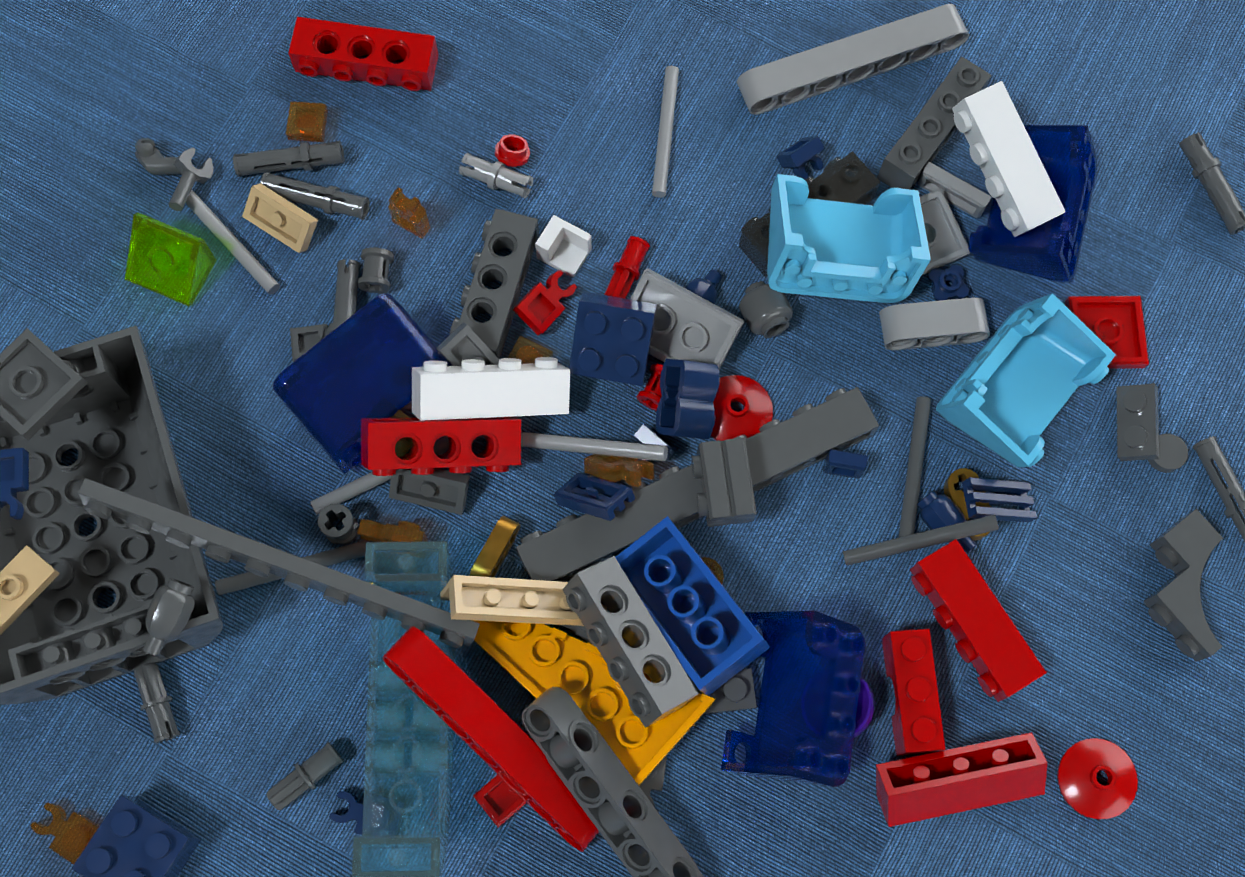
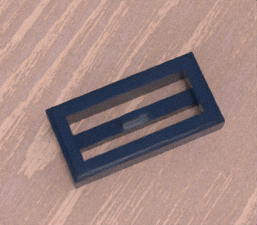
M577 473L553 494L559 506L608 521L615 517L613 510L621 512L626 508L623 501L631 503L635 499L632 487L582 473Z
M973 477L962 481L968 518L978 519L995 514L996 520L1029 523L1037 519L1036 511H1030L1029 507L1034 504L1033 497L1027 496V492L1031 490L1030 483ZM983 492H995V493H1006V494H994V493H983ZM976 502L992 505H1018L1019 510L976 506Z

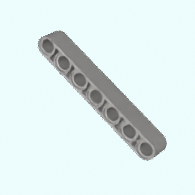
M946 4L752 68L741 74L736 82L750 114H763L953 50L967 41L969 32L954 4Z

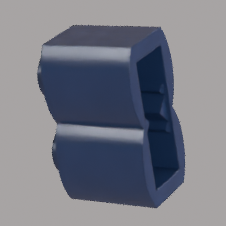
M678 359L665 360L660 377L662 397L656 412L657 434L699 439L710 438L715 425L713 401L720 385L718 365Z

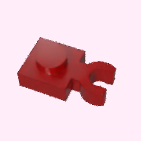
M558 270L548 277L546 287L541 282L536 284L512 309L537 336L544 333L566 309L559 300L571 296L577 288L575 284L568 286L565 290L558 286V279L564 273L562 270Z

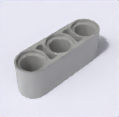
M982 298L898 304L888 306L879 312L884 346L887 350L970 344L983 341L990 336L985 304Z

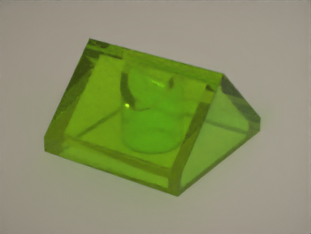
M139 212L135 213L133 216L125 280L184 305H192L217 261L204 239Z

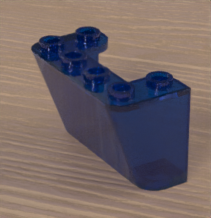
M817 611L744 612L754 626L758 625L761 628L763 638L770 645V648L759 656V658L765 659L755 734L753 736L734 730L726 731L721 770L735 774L830 787L841 786L846 781L851 769L850 762L861 688L860 681L866 648L862 632L853 624ZM739 743H743L746 749V757L743 763H737L735 759V750Z

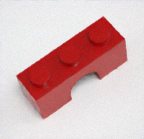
M930 629L890 631L882 638L886 677H891L895 691V714L891 716L896 756L929 754L946 750Z

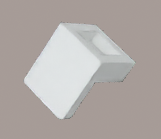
M553 215L535 243L536 257L553 268L562 270L566 275L575 277L592 250V236Z

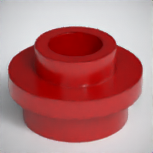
M505 135L495 146V157L506 166H522L529 160L530 149L528 143L519 135Z

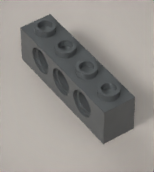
M961 57L885 157L877 179L891 188L912 190L919 181L928 162H933L957 130L952 108L964 98L985 89L991 74Z
M496 208L492 221L486 220L482 232V241H485L482 252H476L472 262L471 273H474L471 285L466 284L462 292L461 306H464L461 317H455L451 326L450 334L463 322L467 324L498 359L501 358L515 313L512 309L518 304L535 249V243L538 240V219ZM503 248L513 251L505 257L496 255V252ZM493 280L503 283L499 288L493 290L485 287L488 282ZM481 313L492 315V318L485 323H479L474 320Z
M615 556L578 572L562 589L566 595L569 607L577 613L586 628L588 639L598 648L607 663L610 676L619 683L629 700L631 711L640 718L645 728L682 708L699 694ZM602 604L605 605L610 612H608L607 610H605V609L603 608ZM622 638H624L625 640H627L628 643L630 644V646H628L627 644H625V642L623 641ZM644 673L650 677L652 682L645 677Z

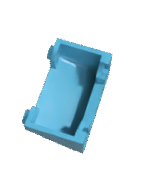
M777 174L772 185L767 276L771 289L781 293L878 303L900 302L911 294L931 261L918 190L890 188L877 198L874 206L807 198L809 188L803 178Z
M1052 293L1023 304L1009 315L936 406V411L945 420L1019 468L1031 467L1045 453L1042 449L1045 441L1040 436L1079 386L1090 382L1096 384L1109 372L1107 366L1116 354Z

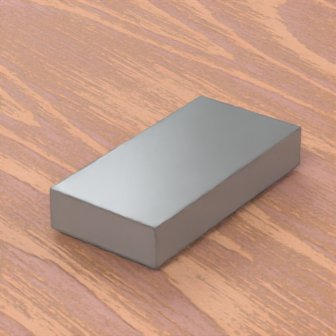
M928 162L918 181V186L929 192L941 188L948 203L975 218H980L992 196L931 162Z

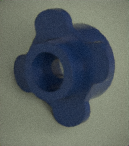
M952 265L950 269L940 270L934 268L930 271L928 279L932 282L931 289L935 300L962 299L968 295L969 288L964 285L962 278L964 270L962 267ZM950 281L952 285L947 286L945 282Z

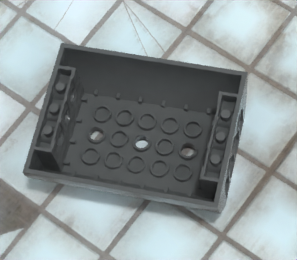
M137 326L54 351L87 384L29 440L24 438L0 416V450L24 448L29 452V491L17 492V499L24 507L23 517L20 520L12 518L9 512L10 505L4 506L0 511V572L27 545L60 573L0 635V705L51 700L133 672L135 668L143 664L159 663L205 647L223 629L222 618L202 548L190 544L189 548L176 546L165 539V534L150 530L149 534L135 531L125 525L126 520L110 515L109 519L97 517L85 510L86 505L82 504L78 495L84 479L87 478L193 518L141 332ZM68 449H77L78 459L70 466H62L61 457L63 453ZM90 517L95 518L97 521L96 530L89 536H81L79 533L81 522ZM170 578H174L194 587L191 595L195 604L191 616L180 635L175 639L166 641L160 655L155 656L143 651L150 635L146 628L145 619L150 603L158 588L168 585ZM105 589H114L116 593L115 602L110 607L101 609L97 602L99 594Z

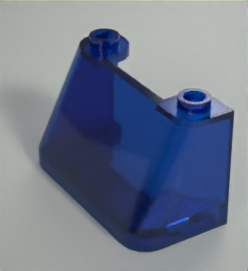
M1024 125L1066 212L1014 237L1012 232L1003 224L1001 219L1002 211L996 199L993 198L987 225H979L976 232H972L970 235L969 252L979 262L1054 282L1071 283L1076 273L1097 172V158L1088 126Z
M385 293L371 300L284 369L275 379L273 390L294 419L345 475L349 470L361 465V419L391 418L412 400V367H424L425 361H445L447 366L452 365L436 349L437 347L403 306L391 294Z

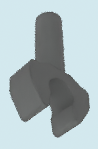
M194 147L185 150L174 162V166L182 174L168 204L175 211H182L195 182L205 184L214 172L211 158L204 161L199 169L192 165L191 160L196 151Z

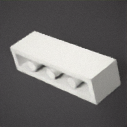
M1002 81L964 98L952 108L955 125L961 133H964L970 145V156L974 163L980 166L986 178V189L996 199L1002 211V222L1012 232L1014 237L1066 212Z
M538 357L535 358V363L521 364L522 360L503 358L499 359L498 365H485V361L476 359L462 360L461 366H447L445 361H425L424 367H412V413L420 421L569 414L570 369L558 363L557 358Z

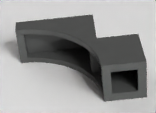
M1197 509L1183 516L1149 544L1155 550V556L1158 561L1166 568L1172 569L1175 575L1143 601L1149 608L1148 612L1151 618L1158 625L1166 627L1176 639L1175 643L1179 650L1187 657L1193 658L1196 662L1211 657L1222 648V645L1215 638L1205 619L1201 604L1200 584L1206 560L1215 546L1223 539Z

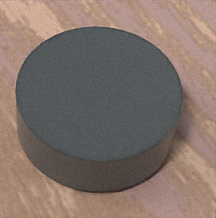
M1174 434L1159 435L1160 459H1150L1148 462L1157 471L1163 473L1174 472L1187 461L1188 448L1185 442Z

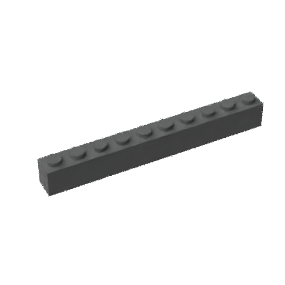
M856 387L847 392L845 388L838 389L825 398L826 402L813 407L811 403L795 410L792 413L793 417L786 421L780 422L779 419H775L760 427V433L747 438L746 435H740L736 437L745 438L753 492H757L824 460L830 449L843 451L872 437L879 424L859 388ZM692 465L681 470L679 466H675L662 472L658 476L660 479L647 486L645 482L631 486L635 499L631 503L623 501L626 508L621 512L613 510L615 517L611 521L589 514L578 518L576 514L559 520L556 523L557 528L543 534L540 530L521 539L522 544L517 546L516 549L529 579L567 582L578 572L613 556L616 557L667 516L678 529L704 517H699L696 497L697 493H703L701 478L694 479Z

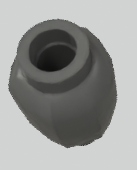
M170 578L168 585L158 588L150 603L145 619L146 628L150 635L143 651L159 656L165 642L175 639L180 635L191 616L195 604L191 595L194 590L192 585Z

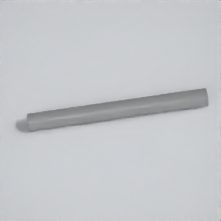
M667 66L665 68L652 195L658 198L665 197L667 189L679 68L676 66Z
M191 190L186 205L269 295L277 292L280 284L200 197Z
M529 432L521 433V447L666 461L668 455L667 446Z
M445 436L435 442L434 452L436 455H442L448 450L449 439ZM370 472L310 501L316 515H318L326 506L337 503L341 504L391 480V476H375Z

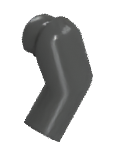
M141 138L135 143V149L137 150L135 152L136 159L147 172L153 175H182L174 166L177 157H164L155 148V142L152 139Z

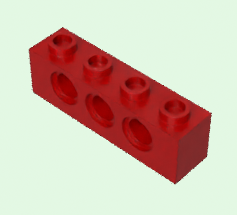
M297 17L288 52L295 72L305 76L323 75L334 77L340 81H365L375 86H401L410 91H419L420 89L431 91L439 55L436 39L433 35ZM334 50V52L330 54H325L327 51ZM363 55H369L367 58L359 59ZM396 60H404L398 64L393 63Z
M514 416L420 421L417 417L361 419V465L368 470H372V475L393 476L396 475V469H411V474L428 475L434 474V468L449 467L450 473H471L472 467L486 466V471L507 472L509 471V465H521V419ZM484 435L486 438L485 449L479 454H474L472 451L474 439ZM442 436H447L449 439L448 450L442 455H436L434 452L436 440ZM409 437L412 442L410 452L404 456H397L395 453L396 443L401 438Z

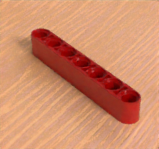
M411 626L383 655L382 659L385 664L564 840L577 850L583 852L599 831L549 764L539 746L427 635L418 628Z

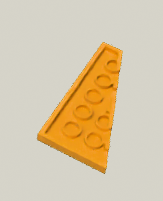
M471 620L480 624L474 641L535 699L551 687H560L565 690L589 722L596 727L638 786L643 783L715 702L714 698L699 693L682 708L645 728L640 718L631 711L628 698L619 683L610 676L607 663L598 648L593 644L585 643L569 636L566 632L557 628H551L545 624ZM644 673L645 677L652 682L650 677Z

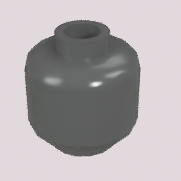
M759 281L751 284L746 288L745 296L739 303V309L753 334L771 338L784 332L790 325L789 321L793 316L791 304L785 293L771 289L768 283L765 284V282Z

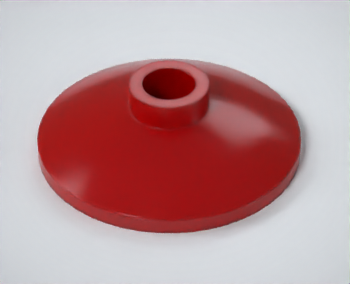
M730 375L719 378L720 385L713 401L715 425L710 437L716 441H724L726 439H734L740 435H746L749 438L760 433V427L772 421L773 406L767 391L758 382L745 376ZM738 401L743 404L744 409L739 412L734 411L730 404Z
M1098 738L1085 739L1069 747L1059 762L1057 780L1060 792L1068 805L1079 814L1092 819H1110L1125 812L1132 804L1138 787L1136 769L1127 753L1116 744ZM1099 770L1104 771L1108 776L1106 785H1101L1097 781L1096 776Z

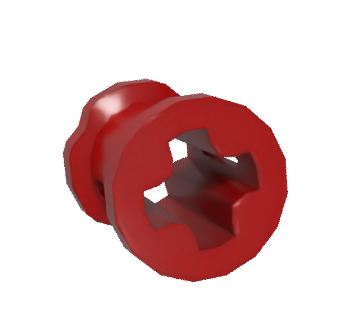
M653 364L651 366V376L644 390L639 391L636 396L641 404L654 411H657L662 397L660 377L663 365Z

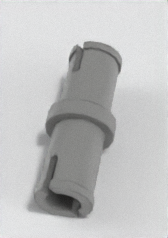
M466 153L462 158V163L471 165L474 168L460 165V175L484 182L492 190L500 188L522 198L528 197L531 189L520 186L518 183L532 186V176L508 169L502 162L496 161L491 163L469 153Z

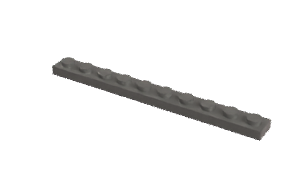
M87 478L84 479L78 491L82 504L86 505L85 510L103 519H109L110 515L126 520L125 525L135 531L149 534L150 530L165 534V539L176 546L189 548L190 544L206 549L205 554L214 560L228 563L230 559L246 564L244 568L255 575L268 577L269 573L285 578L284 584L293 589L306 592L309 587L323 592V598L334 604L346 606L347 602L361 606L363 607L362 612L372 618L385 620V617L388 616L402 621L400 626L406 630L414 626L423 633L426 630L440 635L439 641L455 648H462L463 644L470 646L477 634L480 625L477 622L451 619V613Z

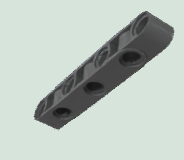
M560 687L548 688L524 709L522 721L526 730L632 877H704L692 857L596 727L589 722L565 690Z

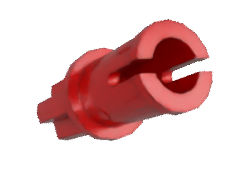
M636 236L629 237L619 262L613 265L614 273L604 295L626 299L633 282L637 281L640 277V266L646 252L650 248L647 241Z

